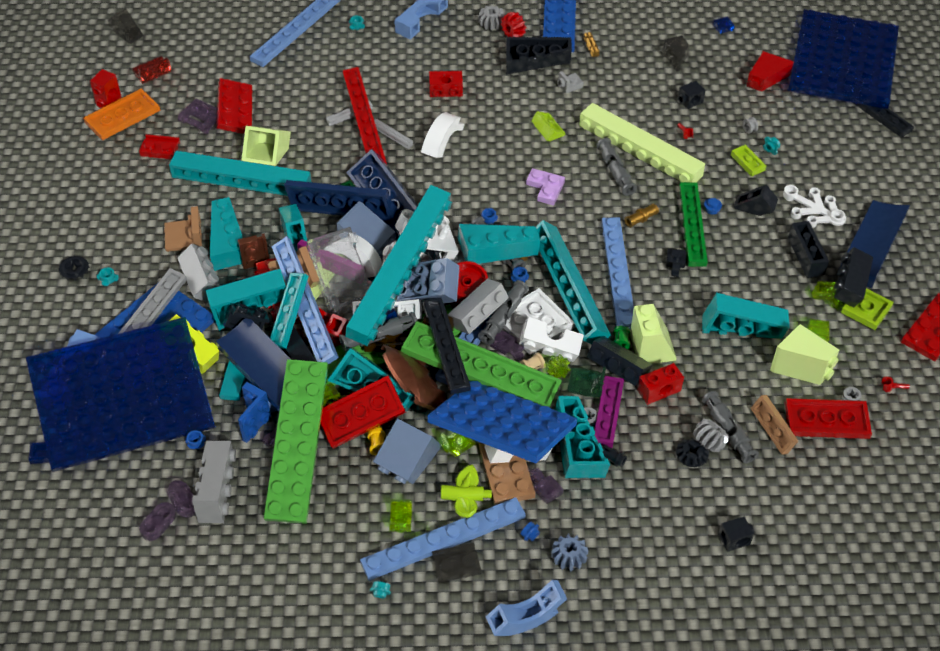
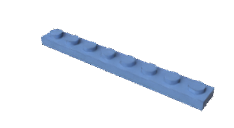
M315 0L250 56V61L264 67L341 0Z
M620 217L602 218V230L616 326L622 325L631 329L634 306Z
M286 236L271 246L286 284L290 273H304L290 238ZM307 281L298 315L317 362H327L330 364L339 357Z
M513 498L475 513L470 518L460 519L362 558L360 563L368 581L522 520L525 518V512L518 499Z

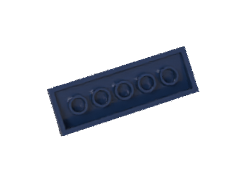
M371 149L346 173L357 187L388 190L391 201L398 209L392 221H383L395 231L396 240H398L400 233L395 228V224L404 209L414 212L418 204L381 156Z
M286 180L284 184L291 205L296 204L299 211L345 216L360 201L381 220L392 221L398 209L391 201L388 190Z
M875 200L872 201L847 251L849 252L855 247L873 256L867 287H873L906 218L910 205H894Z
M245 318L232 331L218 339L216 346L254 386L267 393L268 401L279 412L287 359H291L251 319Z

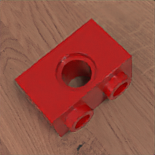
M102 69L90 80L97 107L103 108L122 98L116 74Z
M429 71L430 97H462V71Z
M672 363L640 376L637 391L648 405L680 392L684 376L677 366Z

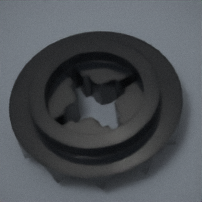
M81 256L68 257L59 265V273L62 278H66L68 281L70 279L76 281L78 277L83 278L84 274L88 273L89 263Z
M693 438L690 440L683 439L681 443H678L676 456L682 464L688 467H700L707 462L709 451L699 441L693 440ZM689 450H697L696 454H694L693 452L689 453Z

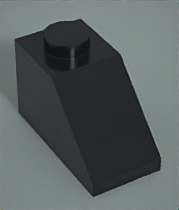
M766 184L739 194L733 207L739 211L762 216L770 214L775 210L778 198Z

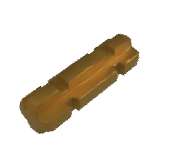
M584 33L583 38L591 56L598 57L600 50L592 33Z

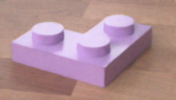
M532 168L526 185L541 189L537 201L554 206L565 183V177Z

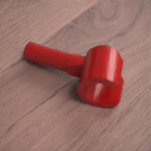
M681 123L677 124L683 131V139L693 138V128H686Z
M886 376L882 378L883 390L885 392H890L893 388H910L909 384L893 383L891 377Z

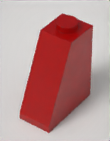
M763 51L749 73L747 87L761 92L791 75L794 61Z

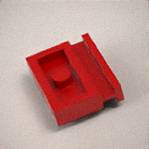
M146 134L139 153L142 157L172 159L178 150L180 139L179 137Z

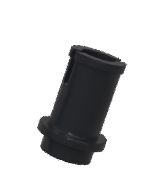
M606 444L603 446L605 458L613 462L614 466L622 467L625 464L627 456L623 451L618 452Z

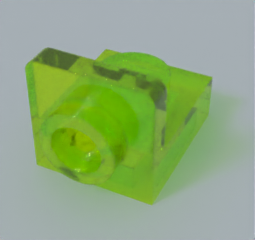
M818 281L811 293L813 299L831 301L832 307L836 309L840 302H842L834 298L836 291L834 289L835 282Z

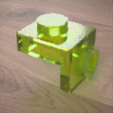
M444 433L440 435L443 441L441 446L445 452H450L455 457L476 444L473 439L457 433H452L449 436Z
M392 499L389 531H396L398 533L411 532L412 500Z

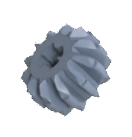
M568 533L566 538L560 536L558 541L553 543L551 556L554 558L555 565L561 564L562 570L565 567H569L570 572L573 570V567L580 569L582 564H585L587 561L588 547H585L584 540L578 541V535L571 538Z

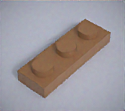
M761 395L750 409L782 455L788 454L797 444L798 439L768 396Z

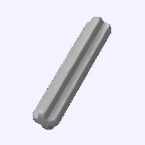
M369 101L370 108L372 110V103ZM350 107L326 118L327 124L333 126L355 117L353 108Z
M374 120L377 131L407 149L413 146L412 139L382 121Z

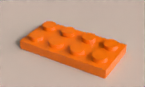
M141 88L83 117L86 125L103 141L159 112L160 106Z

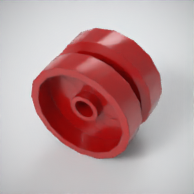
M469 261L457 263L459 265L457 302H451L453 306L457 307L488 279L487 272L481 265Z

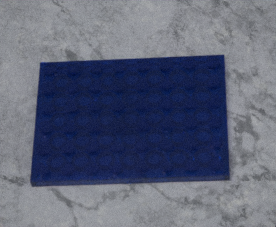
M804 9L788 91L888 109L891 98L899 26Z
M186 317L26 357L52 472L184 437L193 430L202 432L215 428Z

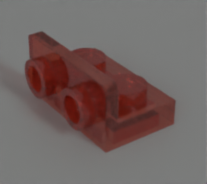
M162 56L132 68L134 75L142 84L172 72L169 59Z

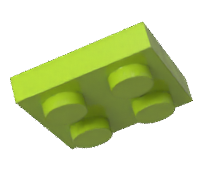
M866 288L864 299L854 308L845 304L841 313L876 330L892 308L894 302Z

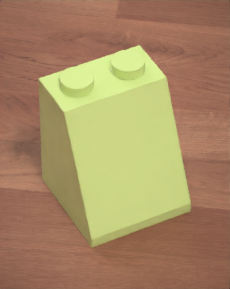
M246 126L242 161L276 166L289 149L291 131Z
M654 304L634 306L630 338L635 354L651 364L676 361L668 329Z
M800 324L777 346L770 371L821 385L825 379L829 380L835 372L833 368L839 360L837 358L839 349Z

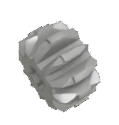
M485 6V8H481L478 20L481 27H485V30H498L499 27H502L500 25L502 23L501 18L505 15L503 9L498 8V6Z
M703 419L696 425L693 432L696 440L711 452H719L726 446L729 439L726 431L711 419Z

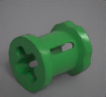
M616 326L613 330L614 342L628 350L630 348V342L628 341L630 329L627 326Z

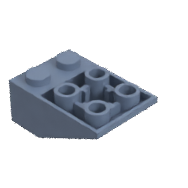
M448 258L419 262L416 267L413 266L411 269L410 279L403 283L402 293L400 296L397 295V302L419 299L423 303L424 300L442 298L443 303L457 302L459 265Z

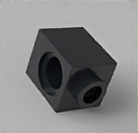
M695 80L679 88L678 101L687 109L704 102L706 90Z
M743 516L721 523L718 535L726 551L729 552L751 545L754 528Z

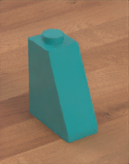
M296 204L279 207L285 237L287 236L291 239L293 247L297 252V243L301 239L307 241L304 220Z

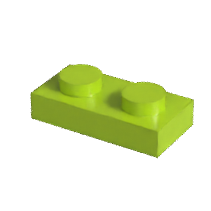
M746 144L731 151V156L751 177L766 170V165Z

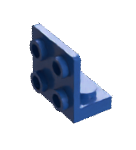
M248 382L242 387L246 411L238 419L242 439L245 443L254 438L261 426L266 424L271 417L267 393Z

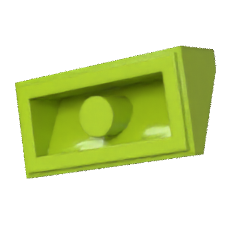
M536 112L532 123L546 141H552L565 136V132L550 113Z

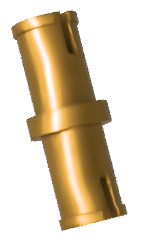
M654 203L644 209L640 208L636 210V213L625 217V224L631 228L640 222L644 223L649 217L658 214L659 208Z

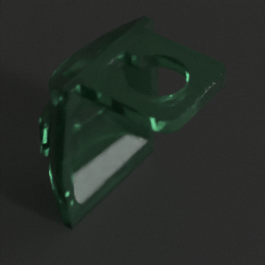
M603 367L602 373L590 369L572 368L567 391L582 396L601 397L606 367Z

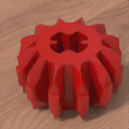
M509 12L501 18L502 23L500 25L505 36L521 37L526 33V21H523V16H520L518 12Z

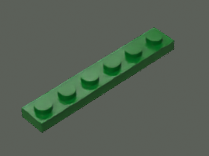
M680 182L679 190L688 267H707L708 261L698 183Z

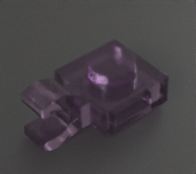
M503 330L497 333L494 343L490 345V347L504 355L510 352L517 360H521L524 356L521 353L524 347L517 344V338Z
M537 467L530 471L532 474L530 476L531 480L535 484L534 490L546 504L563 494L564 489L552 475L545 477Z

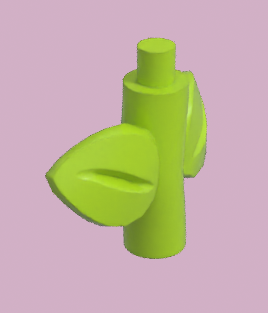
M472 464L466 466L458 473L455 478L456 486L442 485L441 499L456 501L454 509L459 516L464 518H470L476 513L478 507L476 501H483V498H492V490H484V486H478V473Z

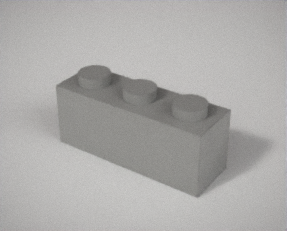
M191 244L178 257V261L184 275H186V281L193 297L207 303L206 290L221 285L213 269V264L207 255V250L202 246Z
M486 279L455 307L448 316L453 318L455 329L470 334L509 297L502 283Z

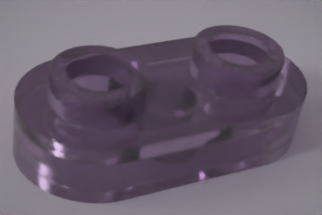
M180 480L172 481L167 489V495L175 511L182 517H192L195 514L192 503L193 494L189 486Z
M168 502L160 503L144 519L140 525V533L145 540L153 541L158 539L176 518L174 506Z

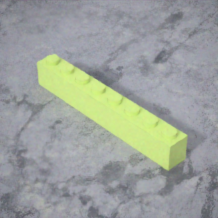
M591 103L580 113V127L600 138H609L611 144L681 182H697L703 177L705 163L598 105Z

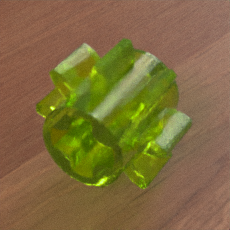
M561 354L558 357L551 356L549 362L546 363V366L549 368L546 372L555 378H566L568 371H571L567 366L570 364V361L567 358H563Z

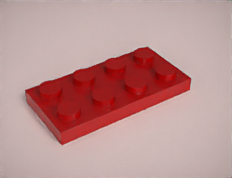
M219 78L217 129L245 134L246 126H252V85Z
M940 293L935 296L901 340L902 344L934 362L940 356Z
M388 375L323 407L321 425L331 447L334 449L406 413V410Z
M786 398L787 424L795 436L870 439L872 436L867 401Z

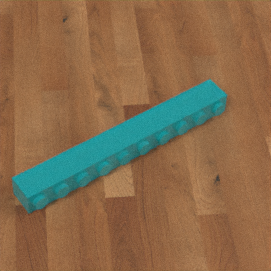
M433 185L429 186L347 324V338L365 346H368L370 340L374 341L378 333L377 328L379 325L384 324L387 311H391L395 304L394 299L396 295L400 296L402 293L403 283L411 277V269L413 266L416 267L418 265L421 252L424 253L428 247L429 238L433 239L436 233V226L441 225L444 219V212L449 211L452 201H450L451 193Z

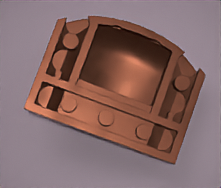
M383 345L381 347V350L386 351L383 354V358L390 372L406 393L415 395L414 402L416 405L434 411L447 400L445 391L437 389L438 385L429 377V371L424 366L425 362L410 357L390 346Z

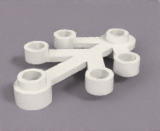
M787 185L784 188L783 196L787 201L795 200L808 207L793 208L790 214L793 219H800L801 215L822 214L824 216H808L807 221L810 222L812 228L816 227L817 223H831L835 226L845 224V213L837 209L835 197L831 195L826 196L823 205L818 188H811L808 194L814 202L799 195L798 188L794 185Z

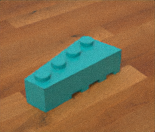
M230 197L214 200L211 206L210 260L214 271L242 264L238 239H242L243 236Z
M459 224L458 242L465 261L482 264L535 256L539 253L541 239L535 226Z
M277 269L206 290L218 330L225 328L223 321L230 303L236 305L241 303L254 309L263 306L267 308L282 301L286 285L281 269Z
M720 293L715 294L702 315V333L708 334L710 331H719L721 335H727V332L738 333V336L756 334V337L782 339L790 328L789 311L787 309Z
M352 348L348 350L327 380L355 392L389 375L406 412L415 400V395L406 393L393 376Z
M559 396L554 410L577 418V425L559 441L564 477L605 478L610 463L603 454L601 443H598L595 437L593 426L591 427L587 420L588 416L579 396Z

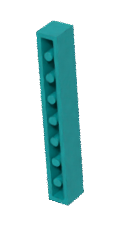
M176 151L169 164L172 178L288 196L284 186L286 180L311 182V173L309 171Z
M542 220L536 226L541 239L539 251L579 333L584 335L583 341L592 345L594 340L602 336L609 338L611 334L557 227Z

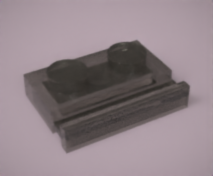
M474 543L432 551L439 583L481 574V567Z

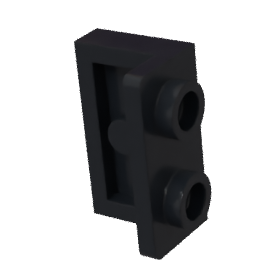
M230 303L223 325L224 327L234 329L247 318L251 319L262 330L264 324L270 322V318L262 308L254 309L241 303L237 305Z

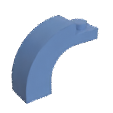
M551 580L536 595L526 601L517 604H499L486 616V619L494 636L520 634L545 623L558 614L557 608L567 600V597L559 581Z

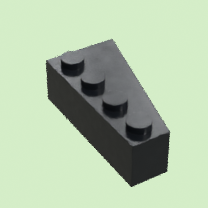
M506 37V75L571 63V37Z

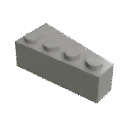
M206 441L202 456V465L204 467L199 469V482H196L195 491L197 492L196 495H193L192 499L198 523H224L225 515L229 514L227 497H231L232 489L229 482L234 477L232 462L236 461V449L232 448L231 441Z

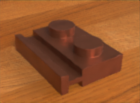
M265 233L260 237L255 235L238 239L244 269L256 267L255 263L269 259Z

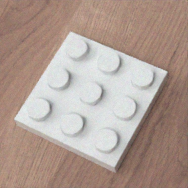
M538 288L521 298V303L504 326V329L519 343L523 324L528 317L547 322L546 334L553 340L558 339L565 329H574L575 323ZM524 348L530 355L538 351Z

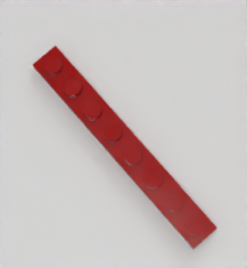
M359 67L342 70L365 153L367 154L373 149L387 164Z

